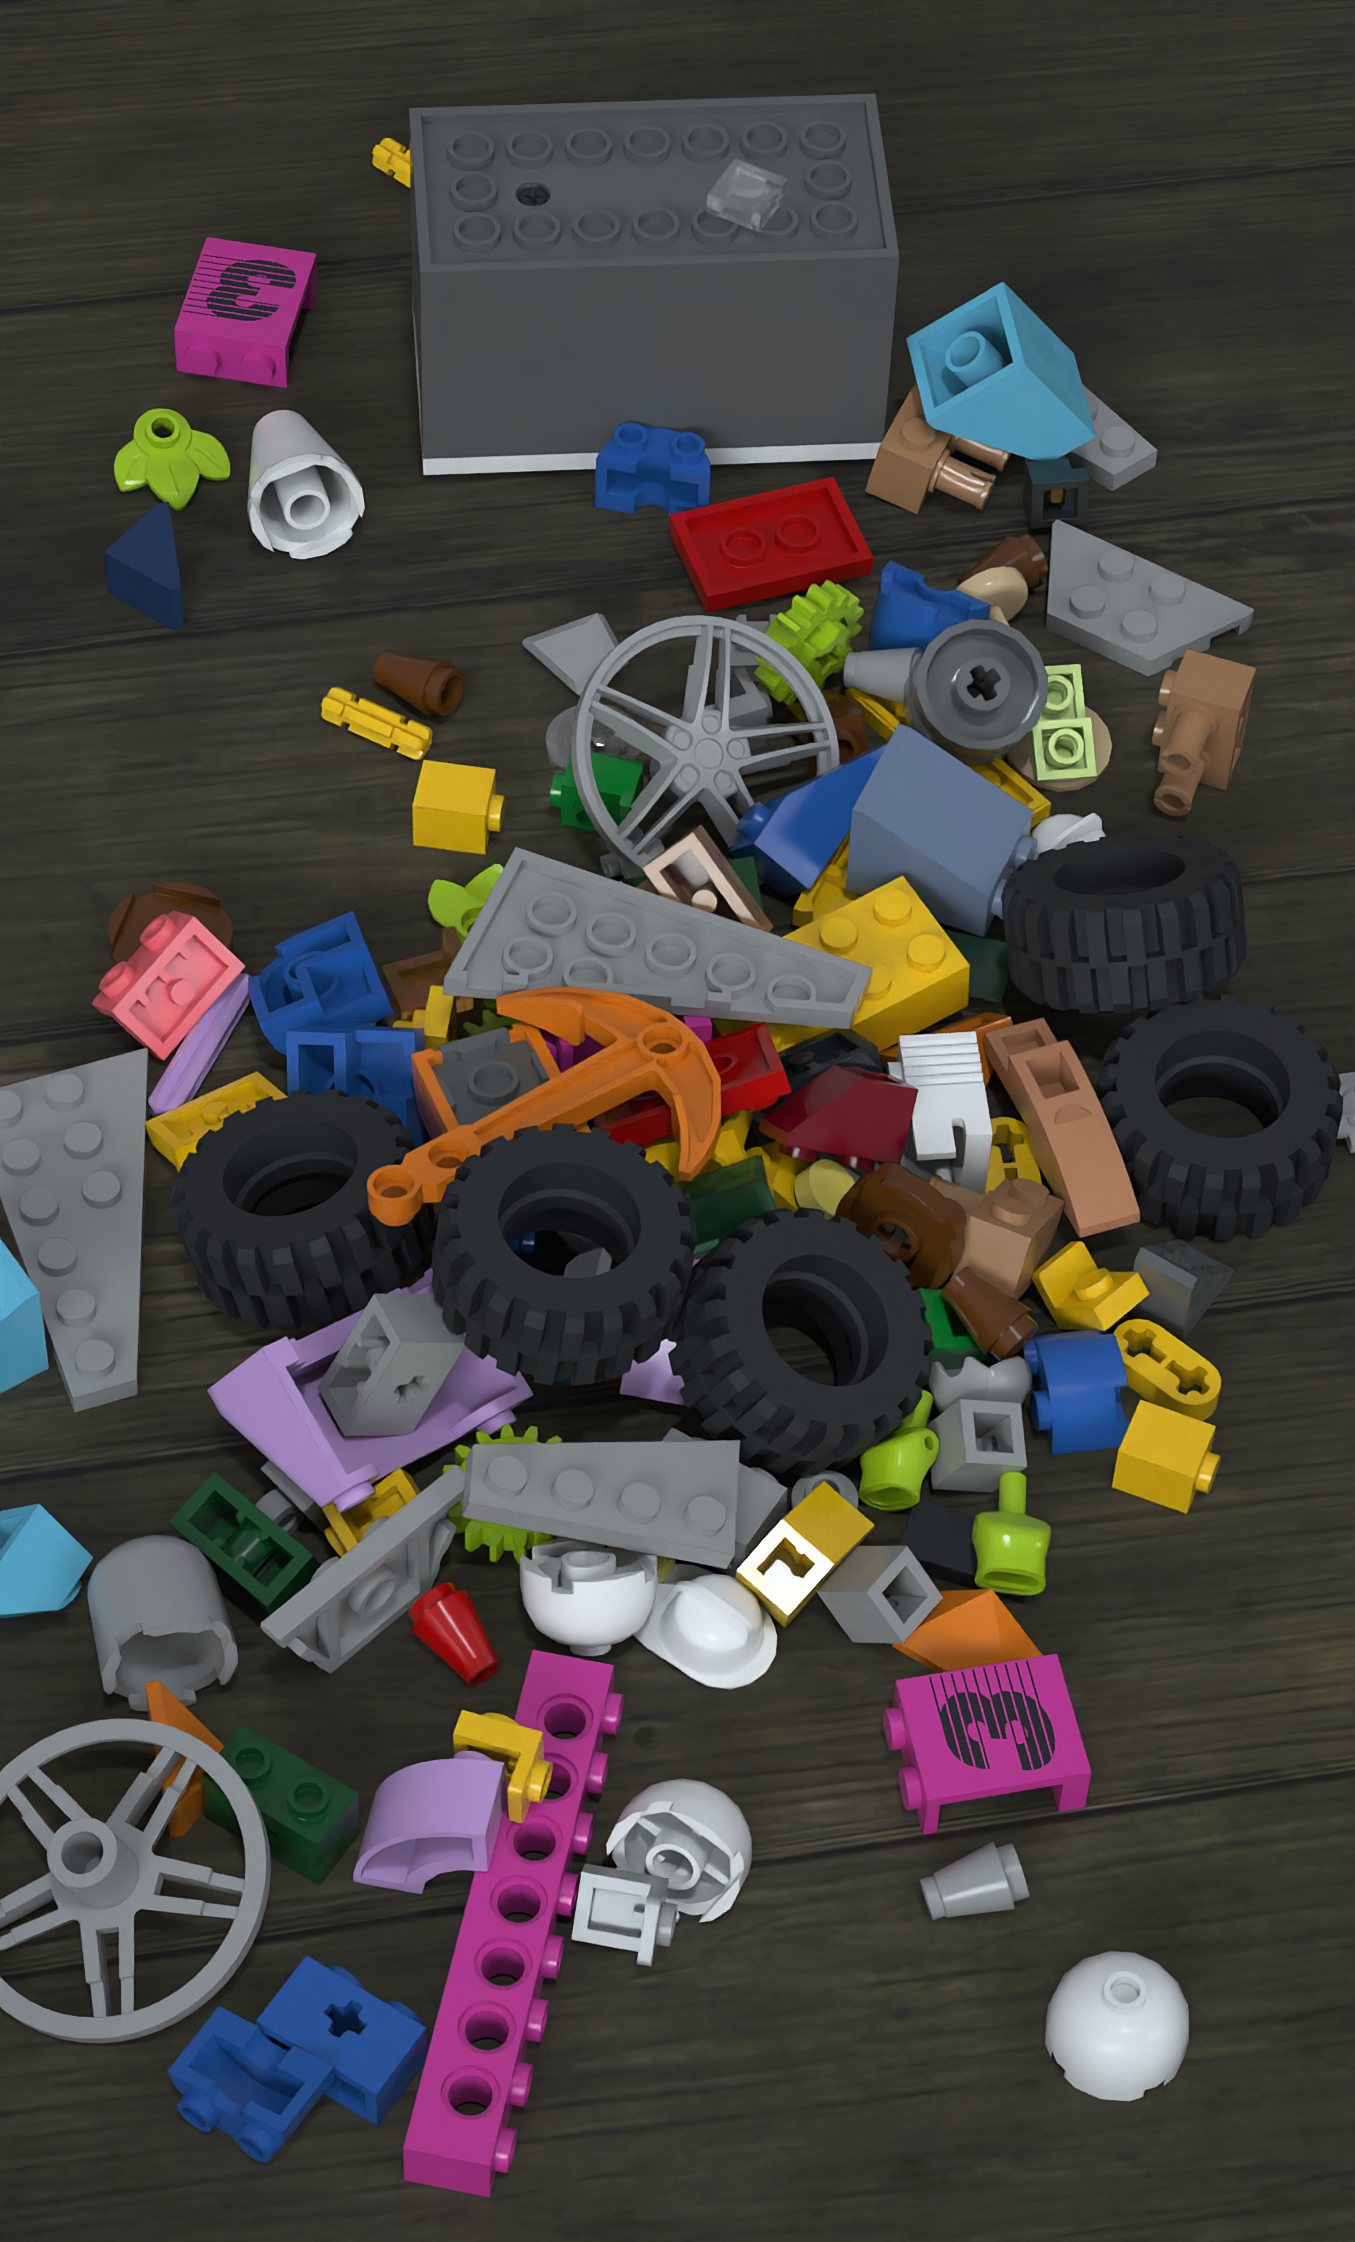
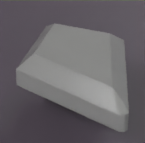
M599 613L525 638L522 642L527 650L579 696L597 665L619 644L604 615ZM627 661L617 672H619L622 668L628 665L629 661Z

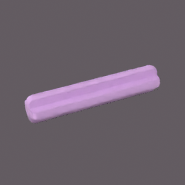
M239 973L188 1032L148 1099L150 1105L149 1113L153 1117H157L192 1101L251 1001L248 993V977H251L250 975Z

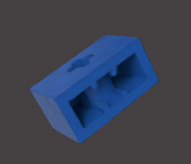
M307 1955L256 2020V2025L259 2026L262 2033L280 2048L290 2050L295 2045L334 2065L335 2079L324 2094L377 2127L418 2074L427 2058L426 2027L423 2026L420 2018L410 2008L393 2000L387 2003L363 1990L358 1979L346 1969L333 1964L325 1967Z

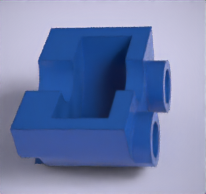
M628 422L621 424L614 430L613 439L604 444L596 458L595 508L635 514L636 510L641 506L657 505L666 510L669 520V514L709 505L710 460L705 453V442L695 433H680L665 427H643L638 423Z
M889 561L881 573L870 627L868 651L919 647L921 653H923L928 644L947 627L970 619L988 620L991 605L956 589L952 591L932 589L924 583V575Z
M1097 1329L1033 1336L1017 1353V1356L1027 1361L1033 1383L1039 1386L1040 1391H1032L1030 1395L1032 1421L1036 1431H1046L1051 1455L1120 1447L1130 1420L1125 1419L1121 1404L1120 1387L1127 1386V1379L1116 1336L1114 1334H1106V1331H1098Z
M220 2006L167 2071L176 2089L183 2096L176 2107L186 2121L198 2130L210 2133L214 2127H217L234 2138L237 2145L247 2155L262 2163L269 2162L277 2150L284 2146L335 2079L334 2065L295 2045L290 2050L280 2048L262 2033L259 2026Z

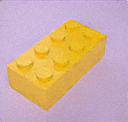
M904 876L783 936V938L873 968L870 986L850 1028L875 1044L879 1052L898 1043L899 1036L913 1035L968 1006L970 965ZM710 1017L712 1023L711 1040L761 1022ZM766 1022L777 1052L833 1029L829 1027Z

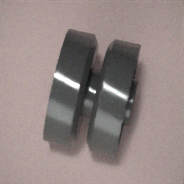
M970 619L947 627L928 644L916 660L904 685L903 712L909 727L966 766L980 767L1004 758L1037 725L1047 703L1048 674L1039 651L1020 631L996 620ZM967 688L976 689L980 695L973 698L968 693Z

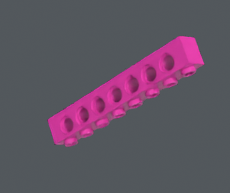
M532 1650L514 1721L520 1726L543 1732L544 1760L553 1763L548 1790L559 1792L563 1796L552 1800L544 1799L541 1804L531 1801L525 1821L521 1824L509 1820V1783L506 1782L507 1800L488 1872L475 1871L403 2146L405 2181L490 2198L496 2171L509 2173L516 2147L517 2129L507 2127L512 2107L525 2108L533 2075V2064L524 2063L528 2042L541 2043L548 2016L549 2000L539 1997L544 1977L556 1980L559 1973L565 1938L555 1935L560 1915L572 1917L580 1875L570 1872L575 1854L586 1856L588 1854L595 1814L585 1811L590 1793L602 1795L609 1766L610 1754L600 1752L604 1734L617 1735L622 1716L624 1694L613 1692L614 1665ZM568 1731L578 1736L572 1739H559L552 1735L557 1732ZM528 1851H540L547 1854L548 1857L532 1861L520 1855ZM524 1912L534 1918L527 1922L515 1923L504 1917L510 1913ZM508 1974L517 1978L518 1981L508 1986H498L489 1982L488 1979L495 1975ZM484 2037L495 2038L503 2043L498 2048L492 2050H481L471 2045L475 2040ZM464 2102H477L484 2105L487 2109L480 2114L470 2116L463 2115L454 2108Z

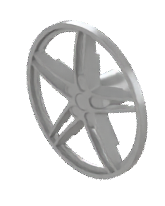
M696 615L670 618L649 625L623 640L603 658L589 677L580 695L572 724L571 761L575 783L584 809L605 843L625 863L642 875H646L642 868L653 859L643 851L658 836H661L693 802L698 801L702 803L728 847H731L740 836V833L736 831L739 819L725 799L733 795L742 815L754 805L741 778L742 775L788 765L791 761L816 755L817 776L840 765L837 734L831 713L817 684L807 670L788 650L768 635L748 625L721 617ZM697 637L693 665H690L688 670L683 714L679 719L607 687L616 672L629 659L645 648L669 639ZM713 638L719 640L715 710L704 708ZM731 643L757 655L781 675L798 697L809 722L735 729L729 727ZM601 696L626 707L625 710L664 727L661 736L599 703ZM593 719L616 731L615 736L652 757L650 761L651 781L630 806L632 810L619 826L613 821L603 804L593 775L590 749ZM812 732L815 743L755 756L751 755L748 741ZM661 795L677 800L635 845L627 838ZM757 876L759 886L764 884L765 882Z
M118 1718L88 1722L59 1731L23 1751L0 1771V1805L7 1797L12 1800L23 1815L21 1818L47 1850V1861L51 1871L0 1899V1928L26 1916L54 1899L58 1910L13 1928L11 1933L1 1936L0 1952L77 1920L80 1923L86 1983L90 1984L94 2017H77L43 2008L17 1993L1 1976L0 2007L24 2025L52 2037L80 2043H110L140 2038L160 2031L179 2022L211 1999L241 1965L255 1940L266 1910L271 1876L270 1846L261 1812L252 1793L227 1761L209 1745L175 1727L147 1720ZM135 1741L163 1747L147 1772H140L106 1823L91 1818L61 1786H56L39 1769L47 1762L69 1751L102 1742ZM183 1755L187 1758L172 1786H168L144 1832L135 1828L134 1826L160 1791L180 1756ZM198 1766L207 1772L220 1786L237 1816L245 1848V1879L215 1873L210 1867L161 1857L153 1853ZM28 1776L72 1820L60 1827L56 1833L18 1787ZM163 1879L212 1891L242 1896L239 1907L205 1903L202 1900L160 1896ZM146 1909L234 1919L230 1931L218 1951L193 1979L165 1999L134 2011V1915L138 1910ZM119 1932L121 2015L112 2016L104 1934Z

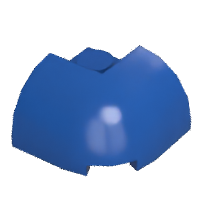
M353 911L298 933L274 946L278 957L260 975L248 977V993L262 1032L273 1047L286 1055L287 1030L329 1023L360 1022L376 1024L380 1019L394 1014L388 992Z
M349 1022L310 1025L287 1030L288 1097H290V1091L308 1089L312 1094H322L324 1089L342 1090L348 1094L349 1098H352L357 1093L374 1100L379 1106L382 1105L401 1119L403 1127L409 1130L415 1148L426 1144L429 1134L416 1109L411 1054L425 1050L424 1028L375 1027V1023Z

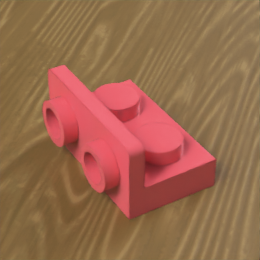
M174 910L168 915H160L146 927L140 937L142 945L127 962L123 961L116 964L106 973L99 984L101 992L92 1002L96 1009L103 1014L113 1017L143 1047H148V1051L155 1058L163 1061L245 967L194 916Z

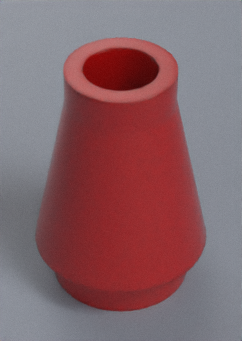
M445 1582L429 1590L412 1605L408 1612V1615L415 1623L412 1632L463 1678L468 1687H474L484 1682L501 1667L502 1662L492 1648L468 1591H459L453 1582Z

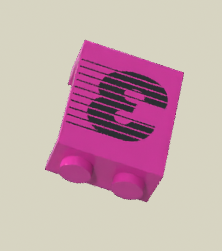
M206 237L174 328L177 371L288 388L290 382L289 345L301 308L313 310L318 296L317 254Z
M1057 1653L895 1680L892 1708L883 1710L884 1732L889 1749L891 1751L900 1749L905 1766V1768L899 1769V1786L902 1801L907 1811L916 1809L923 1835L937 1833L940 1805L1051 1786L1058 1812L1085 1807L1092 1772Z

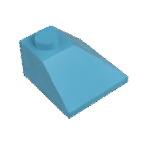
M40 1504L0 1511V1618L58 1611L64 1608L78 1594L81 1588L79 1578L93 1559V1556Z

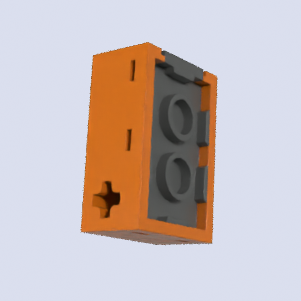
M526 1022L512 1024V1030H507L505 1026L438 1046L439 1051L436 1052L430 1048L411 1054L416 1109L431 1140L460 1125H469L479 1121L561 1074L538 1027ZM586 1122L574 1127V1131L591 1133Z

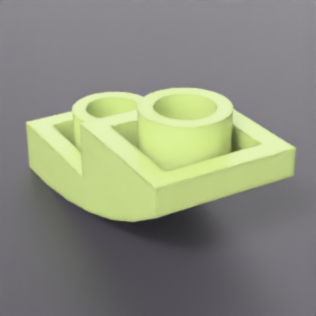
M1080 664L1045 666L1048 674L1047 703L1037 725L1026 736L1035 782L1095 779L1097 777L1092 723L1091 717H1086L1081 666Z

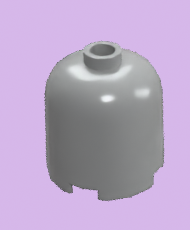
M150 1535L131 1539L113 1548L99 1561L88 1582L87 1596L102 1684L107 1694L114 1692L128 1697L131 1709L148 1711L145 1683L159 1680L185 1707H188L197 1701L195 1691L210 1685L216 1678L219 1679L220 1685H224L230 1680L238 1664L237 1645L215 1571L207 1557L198 1547L174 1536Z

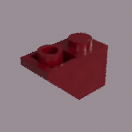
M833 1065L763 1116L758 1131L779 1142L778 1151L780 1153L802 1160L816 1161L818 1152L837 1154V1162L858 1169L874 1170L876 1161L900 1165L919 1089L890 1074Z

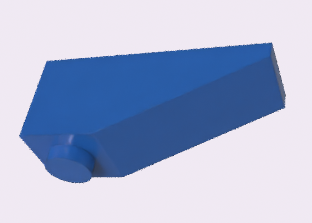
M888 743L869 749L763 804L757 802L752 805L736 826V831L740 833V836L729 853L735 858L754 856L757 876L783 898L809 890L850 830L852 809Z

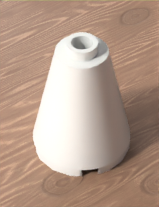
M278 410L267 414L255 426L252 437L247 514L253 533L265 548L271 551L275 548L289 552L291 558L308 559L326 555L345 544L353 534L351 528L359 514L362 518L365 509L362 487L356 474L300 414L290 410Z

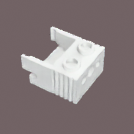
M976 1031L899 1036L897 1061L886 1063V1074H890L919 1089L903 1155L933 1176L935 1174L939 1175L942 1179L985 1194L993 1133Z

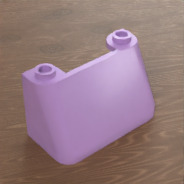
M430 1268L424 1272L425 1276L411 1287H405L401 1290L397 1288L388 1294H434L432 1288L433 1269ZM363 1309L298 1341L295 1338L288 1340L286 1336L261 1348L211 1386L207 1392L221 1416L321 1508L335 1503L339 1512L342 1513L374 1495L376 1492L371 1484L390 1475L399 1467L404 1468L476 1430L477 1432L482 1430L491 1437L501 1431L503 1424L511 1425L516 1422L517 1419L511 1410L533 1395L521 1372L518 1371L516 1377L496 1368V1359L487 1355L482 1360L465 1346L411 1434L344 1436L318 1389V1385L365 1310Z

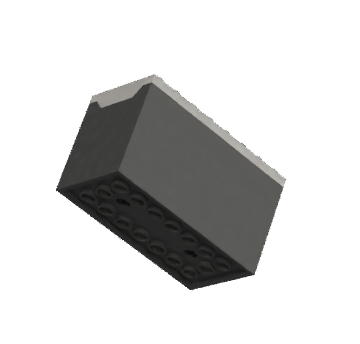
M876 94L409 108L412 303L423 475L596 469V458L604 444L613 439V432L618 426L628 422L638 423L643 427H665L680 433L692 432L699 435L705 442V453L710 460V465L876 459L885 432L899 267V250Z

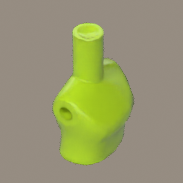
M922 1389V1399L910 1415L902 1420V1424L898 1426L896 1431L889 1433L860 1455L863 1475L858 1497L863 1503L873 1509L898 1511L913 1507L920 1501L923 1479L929 1468L937 1460L939 1452V1440L936 1434L926 1428L934 1400L933 1395L928 1391Z
M1006 1472L1000 1476L998 1511L977 1514L972 1529V1541L978 1562L974 1579L975 1583L983 1589H992L994 1592L1019 1596L1036 1595L1044 1591L1046 1586L1045 1559L1051 1538V1527L1045 1521L1025 1514L1026 1476L1022 1473Z

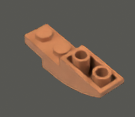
M1044 1018L984 1033V1052L1031 1133V1154L1055 1196L1065 1200L1063 1210L1079 1238L1140 1222L1139 1207L1116 1140L1097 1095L1069 1041L1057 1042Z

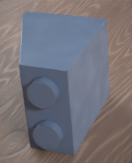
M898 724L852 809L846 890L864 896L904 876L936 921L984 937L994 916L1003 917L1002 889L1012 871H1016L1019 865L1026 860H1033L1038 840L1030 836L1033 811L911 727Z

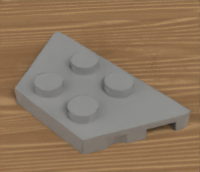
M1058 519L1052 524L1045 629L1146 676H1151L1172 666L1176 659L1184 656L1186 649L1197 652L1205 651L1210 647L1211 638L1232 628L1239 635L1248 631L1251 627L1254 614L1253 608Z
M455 1464L393 1516H383L376 1520L366 1530L361 1542L341 1558L333 1557L324 1562L317 1569L307 1586L260 1623L261 1629L284 1649L288 1646L299 1657L308 1662L313 1661L321 1669L329 1673L335 1671L410 1609L421 1596L431 1590L440 1569L441 1558L449 1548L457 1529L446 1518V1515L451 1507L463 1500L465 1472Z

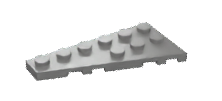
M515 847L444 978L443 995L497 999L496 997L524 990L547 987H582L624 993L675 1015L849 1029L870 986L873 968Z
M148 1047L0 1087V1208L22 1269L40 1293L44 1330L74 1413L138 1395L142 1243L144 1235L146 1126L144 1122L147 1121Z

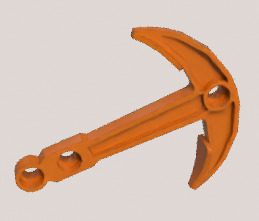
M547 987L496 997L497 1014L542 1028L575 1046L585 1041V1034H587L606 1048L479 1121L469 1125H460L405 1155L401 1165H387L375 1170L367 1180L368 1206L371 1213L381 1223L388 1226L405 1225L413 1220L416 1213L420 1210L422 1203L441 1202L447 1184L455 1179L456 1169L467 1157L474 1154L480 1156L481 1146L502 1135L507 1141L512 1140L515 1130L537 1125L539 1131H550L555 1123L574 1124V1127L649 1090L657 1091L671 1108L672 1131L680 1150L678 1179L690 1182L709 1160L721 1134V1078L704 1043L687 1025L669 1012L630 995L582 987Z

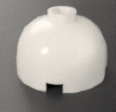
M561 1537L533 1546L531 1561L524 1555L520 1558V1586L524 1606L537 1630L560 1644L569 1645L570 1651L574 1654L597 1656L609 1652L612 1644L624 1641L643 1627L655 1604L658 1585L656 1555L625 1549V1551L607 1549L602 1544Z
M683 1778L651 1785L635 1796L623 1810L606 1843L607 1856L612 1851V1858L617 1866L616 1869L669 1878L666 1902L678 1904L676 1922L680 1918L678 1911L689 1915L703 1914L699 1921L700 1923L712 1921L729 1910L749 1873L752 1862L751 1834L740 1808L722 1791L704 1782Z
M1109 1951L1081 1960L1063 1975L1048 2005L1045 2045L1050 2057L1053 2052L1056 2062L1065 2070L1064 2077L1075 2088L1099 2099L1131 2101L1144 2097L1145 2090L1157 2087L1163 2081L1165 2085L1175 2077L1187 2051L1189 2042V2010L1178 1982L1158 1963L1136 1953Z

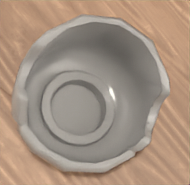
M1019 1356L1003 1360L989 1368L974 1357H966L963 1368L945 1370L940 1362H932L927 1386L929 1392L934 1397L933 1403L940 1414L959 1399L1021 1403L1022 1405L1032 1388V1374L1027 1361Z

